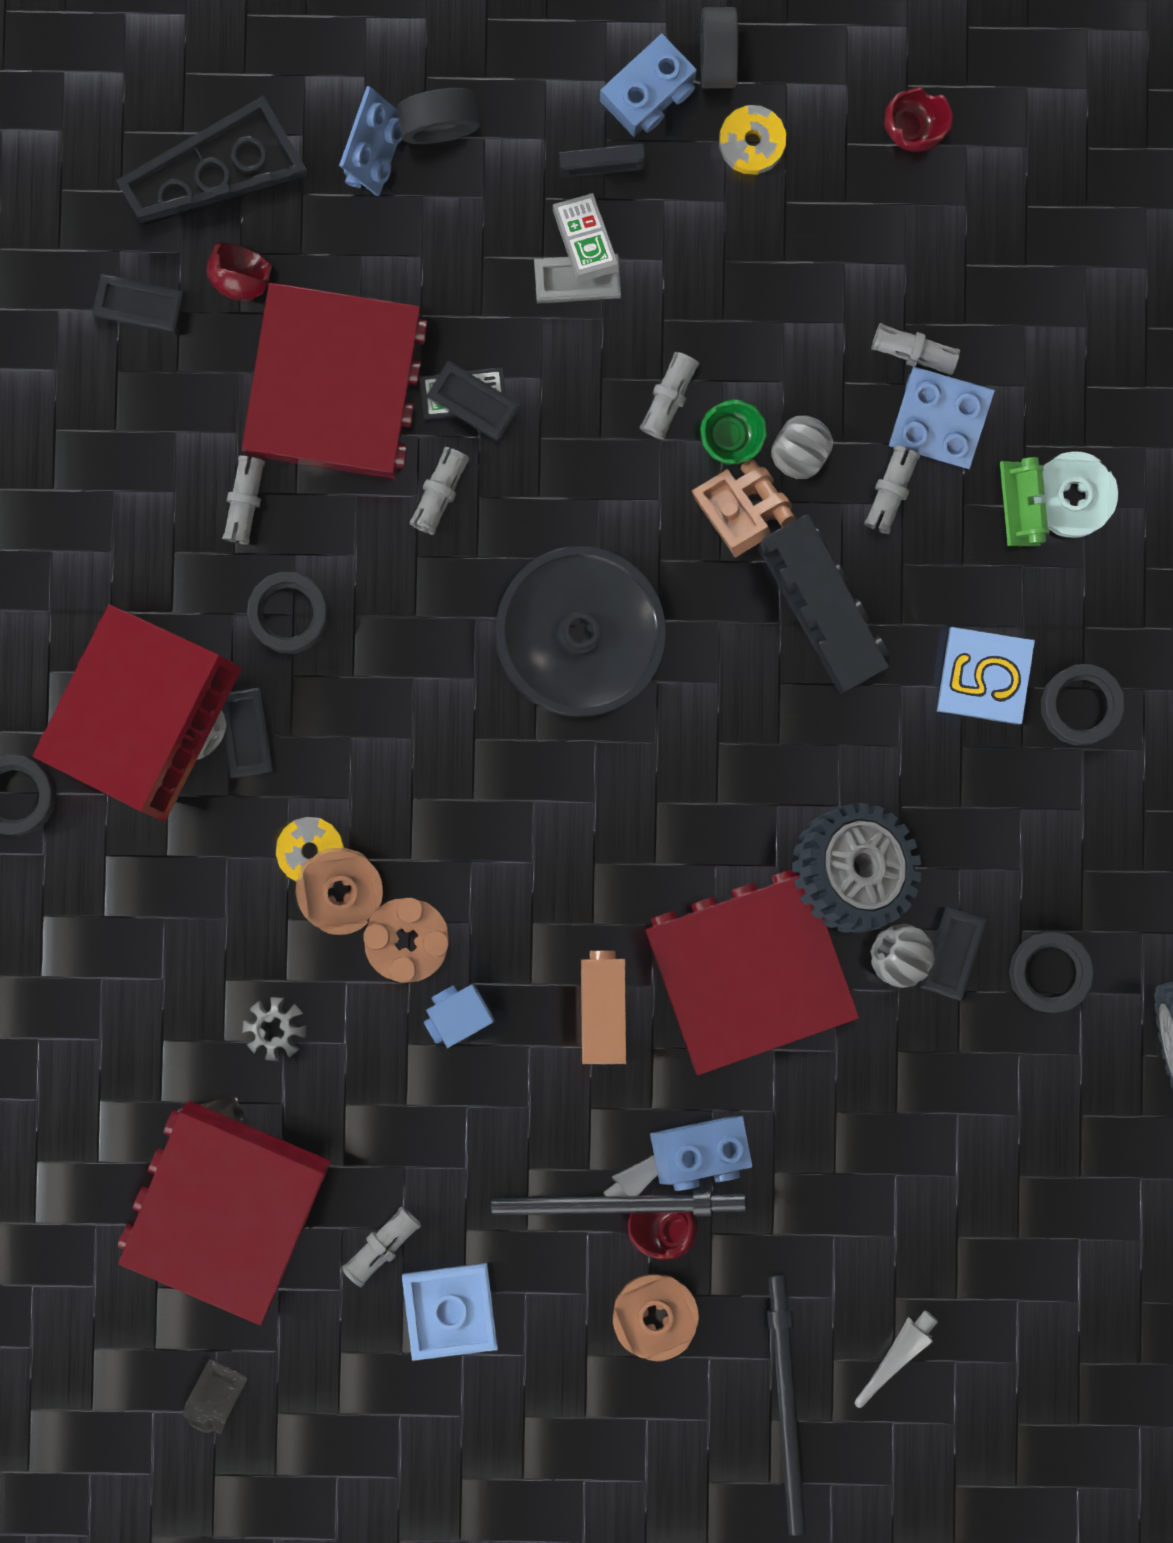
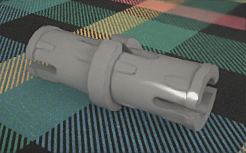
M882 323L877 328L871 348L872 350L904 359L907 365L915 367L916 364L948 375L953 374L960 353V349L925 339V334L917 332L913 335Z
M674 353L661 384L656 385L653 390L655 397L640 426L643 432L664 440L678 407H683L686 401L684 394L699 365L698 361L683 353Z
M902 446L894 447V453L883 480L879 479L875 489L878 490V493L864 522V525L875 530L879 517L883 514L878 532L889 534L891 531L890 528L901 500L907 499L909 491L906 487L920 458L917 452L910 450L904 465H901L906 450Z
M444 448L431 479L426 480L423 485L425 492L409 522L413 527L425 533L428 532L431 535L435 534L440 518L448 503L454 501L456 496L454 490L469 461L468 456L455 449Z
M239 456L238 458L239 463L233 492H228L227 501L230 503L225 533L222 538L234 543L240 541V544H249L250 542L249 536L255 508L260 507L261 499L257 496L263 466H265L264 460L254 457L249 460L248 456Z
M400 1207L399 1211L377 1233L372 1232L366 1238L368 1243L342 1267L346 1276L357 1286L362 1287L386 1260L391 1262L397 1256L395 1251L416 1229L421 1227L419 1221L404 1207Z

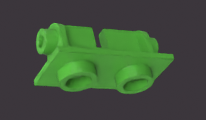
M1037 457L1024 458L1021 460L1022 462L1002 461L1000 462L1007 544L1008 546H1041L1040 543L1046 542V534L1050 533L1047 524L1046 503L1034 504L1033 497L1045 495L1043 481L1044 466L1039 465Z

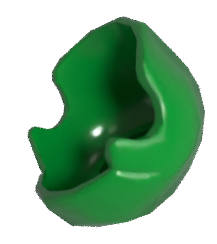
M732 399L712 407L706 413L700 428L702 446L712 459L728 465L740 464L754 458L761 451L767 437L764 417L755 406L741 400Z

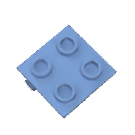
M369 86L366 87L339 166L344 169V174L347 176L346 184L356 188H361V185H364L372 193L380 196L383 184L390 176L391 161L397 144L402 140V133L397 109Z
M913 366L906 383V391L889 446H902L906 448L905 451L913 450L919 455L970 469L995 390Z

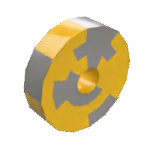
M747 105L734 110L725 119L720 130L719 148L723 159L732 169L743 174L758 175L771 170L780 161L785 150L786 131L781 119L773 111L762 106ZM749 134H755L759 137L760 143L756 146H750L746 143L745 137Z
M304 817L294 820L283 829L277 840L276 857L279 867L287 877L296 882L301 873L303 863L308 860L302 852L306 844L314 843L318 848V853L331 848H344L338 831L333 825L320 818Z

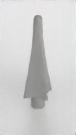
M654 1155L612 1176L616 1183L603 1192L604 1195L638 1196L658 1176Z
M924 1311L916 1322L908 1317L881 1365L856 1398V1407H863L895 1373L933 1342L929 1332L938 1323L934 1316Z

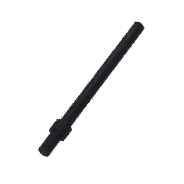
M712 1190L694 1191L693 1195L493 1198L491 1203L493 1215L694 1212L695 1217H712L714 1212H747L748 1207L746 1194L713 1195Z
M786 1275L769 1276L771 1310H767L768 1328L773 1329L788 1532L789 1535H803L806 1533L790 1337V1328L794 1327L793 1309L788 1308Z

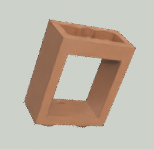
M590 951V960H581L582 1064H626L625 959H616V951Z

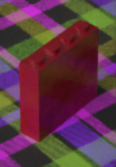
M269 283L243 437L242 450L244 454L251 457L395 479L397 468L404 469L407 457L408 444L401 443L403 427L411 428L414 414V402H408L410 385L418 386L421 361L414 360L417 344H425L428 320L421 319L420 306Z
M108 604L32 757L165 823L242 667L212 651Z
M792 869L771 876L773 885L757 890L756 884L753 882L731 890L734 899L717 904L714 896L691 904L693 913L677 918L674 910L651 918L653 927L645 930L697 1076L859 1019L827 926L823 924L824 918L816 919L810 913L814 907L812 904L804 906L800 897L806 893L804 888L796 890L794 880L800 878V875L798 876L797 872H792Z
M189 1100L180 1112L173 1110L167 1121L163 1134L170 1136L165 1149L158 1148L152 1158L148 1172L154 1174L149 1188L142 1186L135 1200L133 1210L139 1212L134 1226L128 1223L120 1237L117 1247L124 1251L118 1265L261 1326L269 1312L331 1161Z

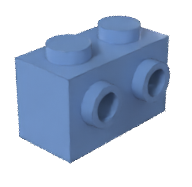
M661 33L600 90V102L633 137L642 129L648 133L664 118L665 115L662 111L674 101L678 105L693 92L695 86L692 83L695 81L696 69Z
M729 1116L650 1133L660 1184H674L675 1191L699 1187V1179L714 1176L715 1182L740 1178L739 1170L752 1167L743 1116Z

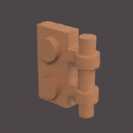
M750 459L742 464L741 470L745 475L735 480L727 469L692 490L696 502L735 557L760 543L763 538L771 534L766 524L767 521L771 519L777 520L783 528L796 520L795 515L791 511L792 504L784 493L777 492L772 485L773 477L766 468L760 467L754 459ZM759 494L763 501L753 506L748 496Z

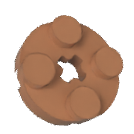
M348 848L327 849L306 860L301 867V873L296 883V899L303 915L314 926L334 935L349 934L363 928L375 910H378L383 897V886L378 871L362 853ZM341 880L343 885H350L351 889L350 892L344 893L343 901L336 902L334 895H328V889L334 886V882Z
M413 898L394 899L380 906L369 919L364 932L365 952L371 965L382 976L401 983L420 981L435 973L444 962L449 946L448 927L442 915L430 904ZM403 929L407 933L412 930L417 932L418 937L414 940L417 948L414 951L410 952L407 948L397 949L395 944L399 941L397 935L399 930Z
M657 1273L639 1276L625 1285L615 1300L613 1312L614 1330L620 1343L631 1353L652 1361L668 1360L682 1353L692 1341L699 1319L698 1308L690 1290L673 1276ZM655 1305L658 1310L665 1309L668 1313V1316L662 1319L664 1326L656 1329L653 1323L646 1325L643 1321V1318L648 1315L647 1308Z

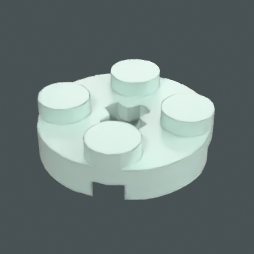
M1084 452L1063 453L1044 465L1043 481L1045 495L1033 498L1034 504L1046 503L1049 530L1063 537L1078 538L1087 536L1101 528L1115 511L1118 501L1117 483L1111 471L1108 472L1106 467L1095 456ZM1071 484H1078V491L1085 492L1086 495L1085 499L1078 501L1077 506L1070 505V501L1064 499L1063 491H1068Z

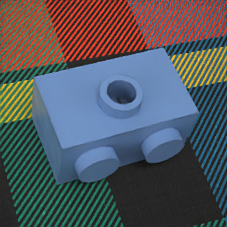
M475 984L457 992L453 985L432 997L435 1005L426 1010L430 1018L424 1021V1024L436 1044L444 1041L446 1047L449 1048L493 1023L495 1020Z

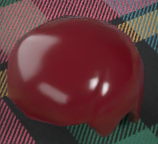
M922 87L896 94L885 109L884 124L887 133L896 145L907 151L919 152L934 148L952 128L953 111L947 98L944 95L931 96Z
M221 242L214 246L207 264L209 281L217 291L232 300L250 301L265 292L272 269L271 263L261 255L242 246Z
M694 1212L631 1213L627 1223L629 1238L637 1249L645 1255L659 1260L675 1259L687 1253L694 1245L698 1231Z

